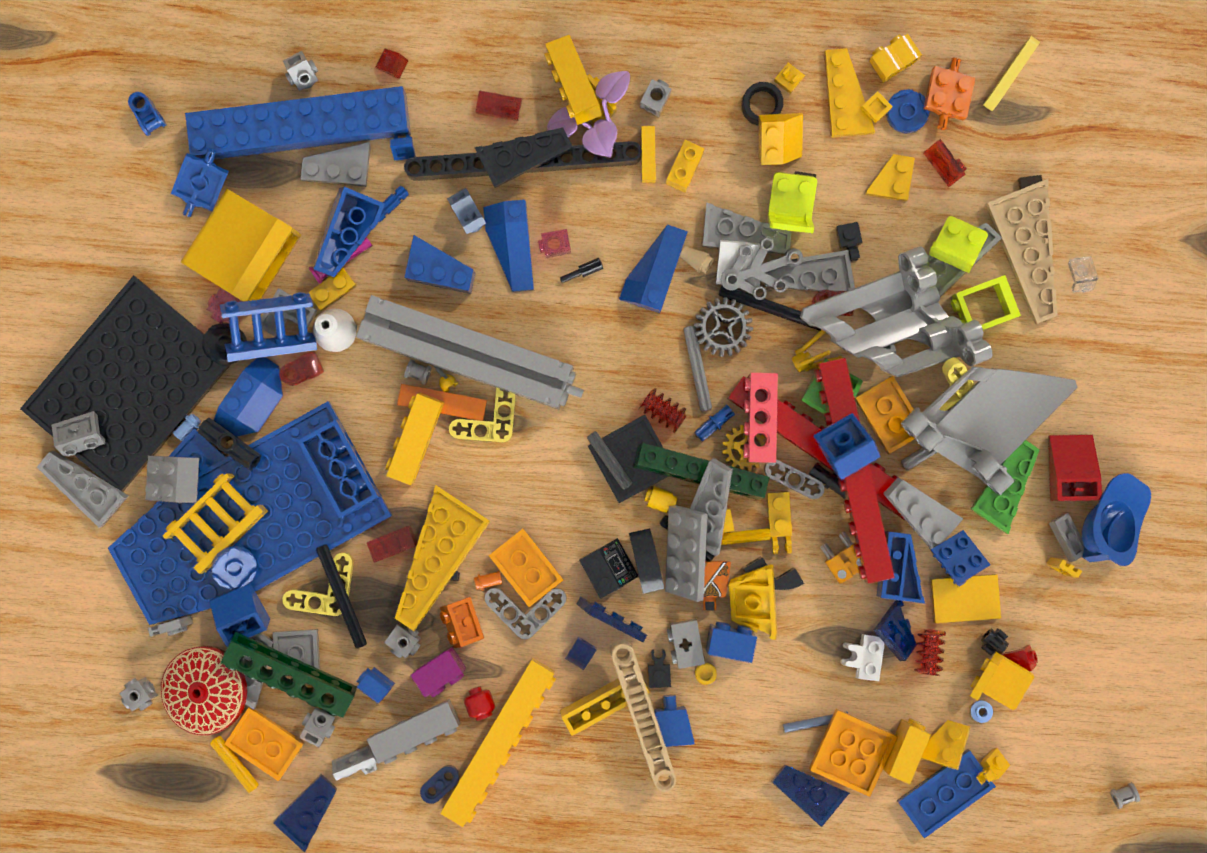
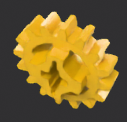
M743 424L739 426V431L732 428L733 435L726 434L728 442H722V445L726 446V450H723L722 454H728L725 461H732L731 467L738 465L739 469L742 470L746 467L748 471H752L753 465L757 469L760 468L758 462L747 463V458H743V450L740 449V445H744L746 441L748 443V435H744L743 439L739 442L733 441L739 434H744ZM757 434L755 438L758 440L759 445L761 447L765 444V442H763V439L765 437L763 435L760 436L759 434ZM731 449L736 450L739 455L738 460L734 458Z

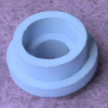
M979 700L971 706L970 714L975 721L985 723L991 719L993 709L988 702ZM981 708H985L986 710L983 716L979 715V710Z

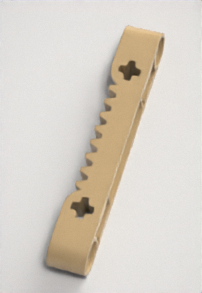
M619 639L611 645L610 653L654 785L659 791L668 792L674 788L676 777L633 648L627 640ZM620 648L628 650L627 655L624 657H618L616 653ZM662 774L669 775L666 781L658 780Z

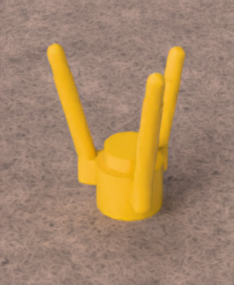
M824 330L818 332L804 346L795 350L796 355L791 358L799 373L816 368L817 364L823 361L816 363L814 361L831 354L829 350L813 357L809 352L804 353L806 349L826 333ZM838 356V357L830 358V359H828V360H829V361H833V360H837V359H842L843 357H842V356Z

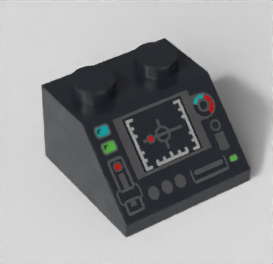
M618 538L579 559L600 599L638 577Z

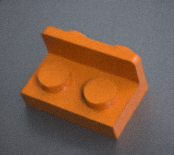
M471 597L440 607V618L443 624H446L448 630L447 639L453 645V648H460L484 639Z

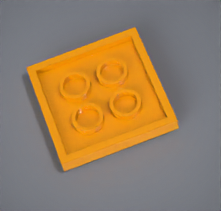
M836 709L810 764L809 770L871 797L898 737L893 733Z

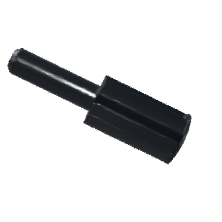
M598 257L578 266V270L560 277L561 283H564L580 275L582 277L588 276L604 269L603 264Z

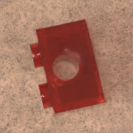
M411 525L366 542L374 563L417 547V540Z

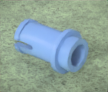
M192 413L189 416L186 415V420L173 432L179 440L183 441L193 429H198L200 426V419Z

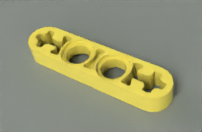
M1033 36L1029 37L983 106L991 111L995 109L1039 45V40Z

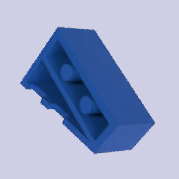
M413 235L404 278L410 282L471 294L476 274L474 269Z
M884 531L895 578L879 581L876 596L885 599L925 604L911 534Z

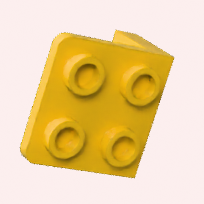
M995 652L991 660L986 658L981 667V670L984 671L982 676H976L970 687L974 690L970 696L979 700L982 693L1009 709L1015 710L1034 680V674Z

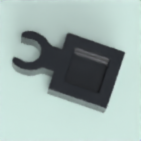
M654 649L651 651L654 665H648L649 688L671 687L670 664H663L666 656L664 649H662V656L660 658L654 656Z

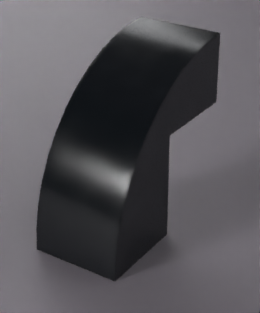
M648 528L629 533L643 594L664 589L651 529Z
M760 556L742 567L745 573L767 566L763 557ZM795 568L789 569L776 578L774 577L775 590L794 589L804 584Z

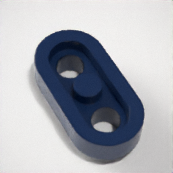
M445 765L428 779L420 790L423 801L434 804L456 786L460 777L457 768L452 765ZM445 773H451L453 778L450 780L446 779ZM431 787L435 788L436 794H430L428 789Z

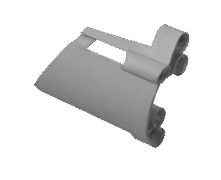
M972 366L926 410L921 413L919 411L920 408L916 407L901 422V425L907 434L915 438L926 451L935 450L980 478L1000 496L1015 481L1006 472L1008 469L1001 464L1077 389V384L1075 380ZM967 380L978 381L949 411L939 410Z

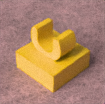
M788 62L776 76L774 82L791 94L805 75Z
M877 91L861 109L877 123L893 106Z

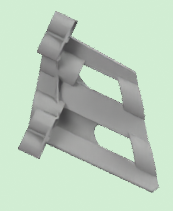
M921 246L899 254V272L802 309L800 316L810 326L818 327L827 332L831 337L829 340L857 358L865 357L872 360L880 367V370L895 377H900L960 357L967 365L974 366L991 359L993 355L990 344L982 339L983 329L977 320L963 324L958 318L948 316L938 303L940 294L935 286L937 284V276L933 268L928 267V255ZM861 308L871 314L876 322L854 330L846 322L836 317ZM905 339H911L924 343L930 348L901 359L885 347Z

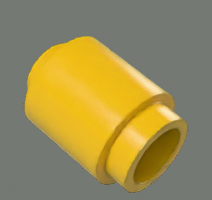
M653 486L652 490H647L644 501L647 502V507L667 513L669 512V506L676 505L678 497L673 495V492Z

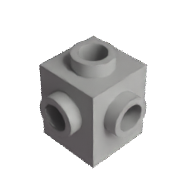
M302 51L283 61L288 71L285 75L291 86L295 84L299 91L312 87L318 81L315 74L318 72L317 67L312 59L310 61L306 59Z
M399 623L384 643L392 648L390 651L395 656L407 658L410 654L414 656L421 646L418 643L421 637L418 636L419 632L417 630L413 631ZM402 639L407 641V645L403 643Z
M146 677L138 681L136 678L132 679L124 685L126 689L120 692L123 705L131 711L138 708L143 711L152 705L151 700L158 696L153 684Z
M315 707L312 714L307 713L301 724L305 727L300 738L320 747L324 738H330L335 726L332 723L335 717L326 710Z

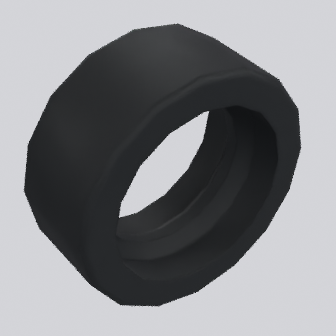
M769 82L752 84L746 90L742 99L741 109L744 117L750 123L759 126V116L754 114L750 108V99L755 93L762 91L773 96L775 108L771 114H780L783 109L784 98L781 91Z

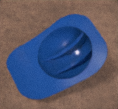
M1129 473L1119 474L1108 483L1099 503L1089 512L1083 523L1081 536L1084 551L1082 558L1088 562L1111 560L1119 566H1127L1133 562L1137 553L1141 526L1151 502V490L1147 485Z

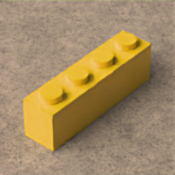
M570 34L546 43L547 53H544L548 66L552 65L554 68L551 73L555 83L559 82L561 88L558 89L562 100H567L569 104L566 106L570 119L574 117L577 125L602 116L599 102Z
M418 393L416 397L412 396L408 406L411 409L408 417H404L401 424V429H403L401 438L397 437L393 449L396 450L394 457L389 458L385 467L388 470L387 477L408 485L414 484L443 408V401L422 393Z
M619 678L560 710L561 718L571 736L628 706ZM644 681L647 693L649 694V689Z

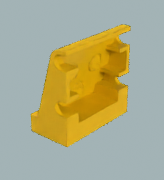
M226 188L182 258L181 263L241 301L259 300L266 293L301 237V234L288 224Z

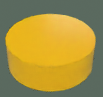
M705 662V664L698 665L695 668V677L699 683L709 685L715 681L717 671L711 663Z

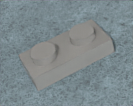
M1069 513L1062 514L1051 521L1049 525L1068 561L1073 562L1082 557L1084 551L1082 538Z

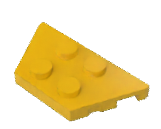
M773 564L730 579L731 621L745 625L755 632L761 630L769 634L770 639L776 640L777 620Z

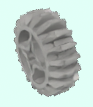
M716 298L714 300L715 306L711 302H707L706 305L709 310L703 307L700 309L704 316L696 315V319L701 321V323H695L694 327L700 328L701 331L695 332V336L702 335L703 338L698 343H707L703 348L705 351L709 347L713 348L711 355H715L716 350H720L719 356L723 357L724 350H727L728 356H732V348H734L735 352L739 353L741 351L738 346L739 344L744 348L747 346L743 338L746 340L751 339V336L746 334V332L753 331V327L746 326V324H750L752 318H744L749 314V311L741 313L740 310L744 305L740 304L738 308H735L736 300L734 299L730 305H727V298L723 299V304H720L719 299ZM726 310L736 316L725 319L717 311ZM712 315L715 328L707 333L706 321ZM740 321L741 333L739 338L735 340L732 326ZM719 322H723V325L724 323L729 324L732 322L726 329V333L724 331L716 332L720 327ZM716 336H723L730 344H717L711 339Z

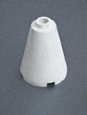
M326 310L315 320L313 334L316 342L327 351L341 352L349 348L356 338L357 325L353 317L344 310Z

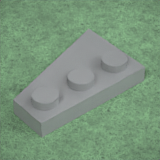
M363 143L304 157L302 160L301 180L367 187L371 143Z

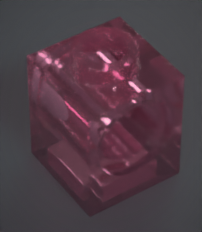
M567 229L541 233L542 240H538L540 253H545L546 258L571 254ZM550 240H559L560 246L557 249L549 248L548 243Z

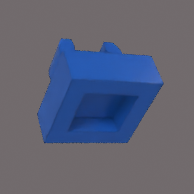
M406 134L405 138H398L395 135L394 139H390L394 161L416 157L413 140L409 134Z

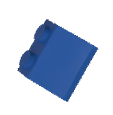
M853 413L814 435L830 466L841 480L880 458L874 440Z

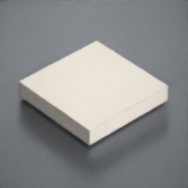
M720 240L716 284L722 285L721 275L726 269L733 267L742 245H749L753 249L752 256L746 258L741 271L749 269L760 248V243ZM747 247L742 250L743 255L750 253V249ZM730 276L728 278L729 283H734L736 281L735 276ZM754 277L744 280L755 287L760 286V280Z

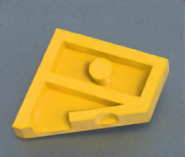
M893 154L867 189L865 195L907 202L915 158Z
M947 720L928 740L921 759L958 770L970 727Z

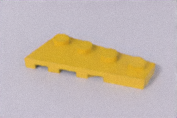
M847 48L825 50L831 137L875 134L871 118L861 109L865 104V100Z

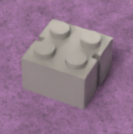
M148 456L145 500L197 503L199 458Z

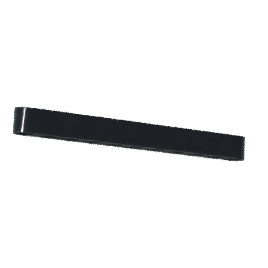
M633 141L614 142L612 149L616 153L614 159L610 160L605 158V156L594 154L593 160L586 161L582 156L590 151L584 145H573L572 150L564 153L572 155L573 159L570 162H563L561 160L562 155L552 159L548 164H542L526 173L635 165L641 159L642 149L638 143ZM634 149L638 155L630 158L626 155V151ZM477 153L412 157L406 160L404 164L406 174L413 181L488 176L485 168L477 169L474 167L475 163L480 160ZM456 162L464 163L463 169L459 171L454 170L453 165ZM436 163L442 164V169L439 172L431 171L432 166ZM413 165L420 166V171L416 174L410 173V168Z

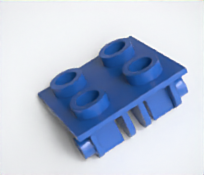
M964 530L931 549L934 554L933 557L942 564L941 568H945V573H949L954 581L953 583L959 587L966 583V580L991 565Z

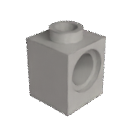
M652 79L640 102V108L659 117L671 95L669 85L662 80L655 81ZM658 92L662 95V99L658 101L653 100L651 94Z

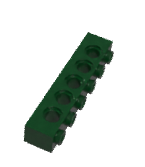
M642 443L638 445L633 467L700 485L709 460ZM728 466L732 469L729 493L755 500L765 498L770 477Z
M235 632L220 662L230 670H237L250 679H257L266 683L270 688L284 691L290 697L304 700L313 707L322 708L329 714L342 718L347 712L357 689V686L238 632ZM243 656H248L252 660H246ZM264 666H270L272 669H266ZM284 675H290L292 679L286 678ZM305 684H310L313 688L306 687ZM325 693H330L333 697H329Z

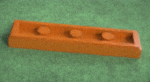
M401 384L397 402L398 406L408 407L412 396L416 397L418 393H422L444 402L440 414L484 421L487 400Z

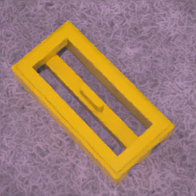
M1050 557L1046 563L1064 576L1079 578L1082 570L1074 568L1075 566L1066 563L1067 561L1064 559Z

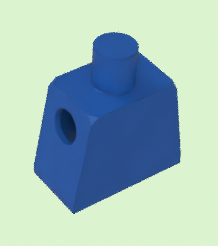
M664 695V708H656L654 714L665 747L695 745L686 707H677L676 695Z

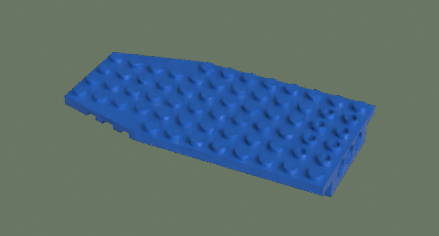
M330 401L251 443L249 446L262 455L258 465L251 471L228 456L198 473L197 502L215 485L213 481L222 473L224 475L232 473L235 477L229 483L251 506L263 505L268 510L233 545L248 549L255 557L257 571L250 582L255 592L319 557L316 551L317 547L327 544L329 550H332L392 516ZM223 489L213 498L235 521L241 522L246 517L244 515L245 512ZM158 501L153 508L139 518L130 529L125 531L108 547L149 625L211 609L210 599L233 590L220 586L214 580L211 568L206 573L199 574L194 569L198 564L197 558L176 536L170 539L163 537L167 532L166 527L172 521H178L196 503ZM207 504L197 513L219 537L222 536L224 538L230 532L228 530L229 527ZM191 520L182 528L187 536L203 552L209 553L214 548L212 541Z

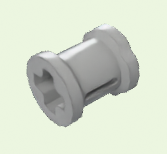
M411 359L407 365L404 377L417 379L425 385L429 379L432 367L422 366Z
M1132 782L1128 783L1127 787L1119 790L1112 789L1110 792L1112 800L1118 809L1133 801L1136 803L1140 802L1139 793Z

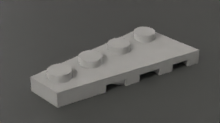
M54 450L49 452L37 466L99 528L106 524L129 496Z
M715 458L711 459L708 463L690 509L708 513L706 550L717 556L720 554L732 469Z

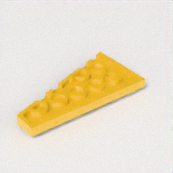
M435 485L433 491L434 494L427 510V517L420 533L413 563L409 570L406 586L395 616L396 620L413 631L416 630L490 523L487 518L437 485Z

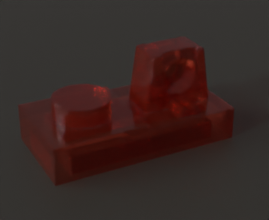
M479 91L475 112L480 115L519 121L522 98Z
M941 139L923 152L948 187L966 175L964 171L967 168L960 159H954V156Z

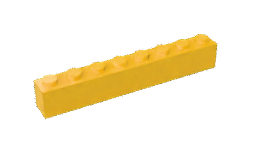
M534 658L531 659L443 807L441 815L461 827H464L466 822H472L477 813L474 810L477 803L482 804L488 794L485 791L489 783L493 785L499 776V773L496 772L500 764L505 766L511 756L508 753L512 745L516 747L522 735L519 732L523 726L526 728L529 726L533 719V716L530 715L534 707L539 709L545 698L542 696L546 688L550 690L556 680L553 677L554 670Z

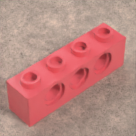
M750 373L749 378H745V391H749V397L744 403V413H748V422H744V435H748V444H744L743 456L747 458V462L776 463L778 373ZM757 390H763L766 393V400L764 402L756 400L755 392ZM757 412L765 414L766 421L763 424H758L755 421L754 416ZM757 434H762L766 440L765 444L761 447L754 443V437Z

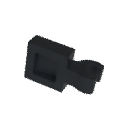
M853 222L836 226L840 248H847L850 262L857 261L860 258L857 245L863 243L859 223Z

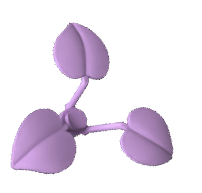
M629 72L610 73L604 76L596 87V95L603 99L602 106L606 119L597 120L594 126L587 122L582 123V125L589 129L583 135L582 143L588 151L596 155L611 157L613 145L617 137V127L609 117L606 103L607 101L609 103H616L624 96L630 82ZM563 107L551 117L547 130L563 127L567 136L570 137L577 130L578 125L574 117L570 119L566 107Z

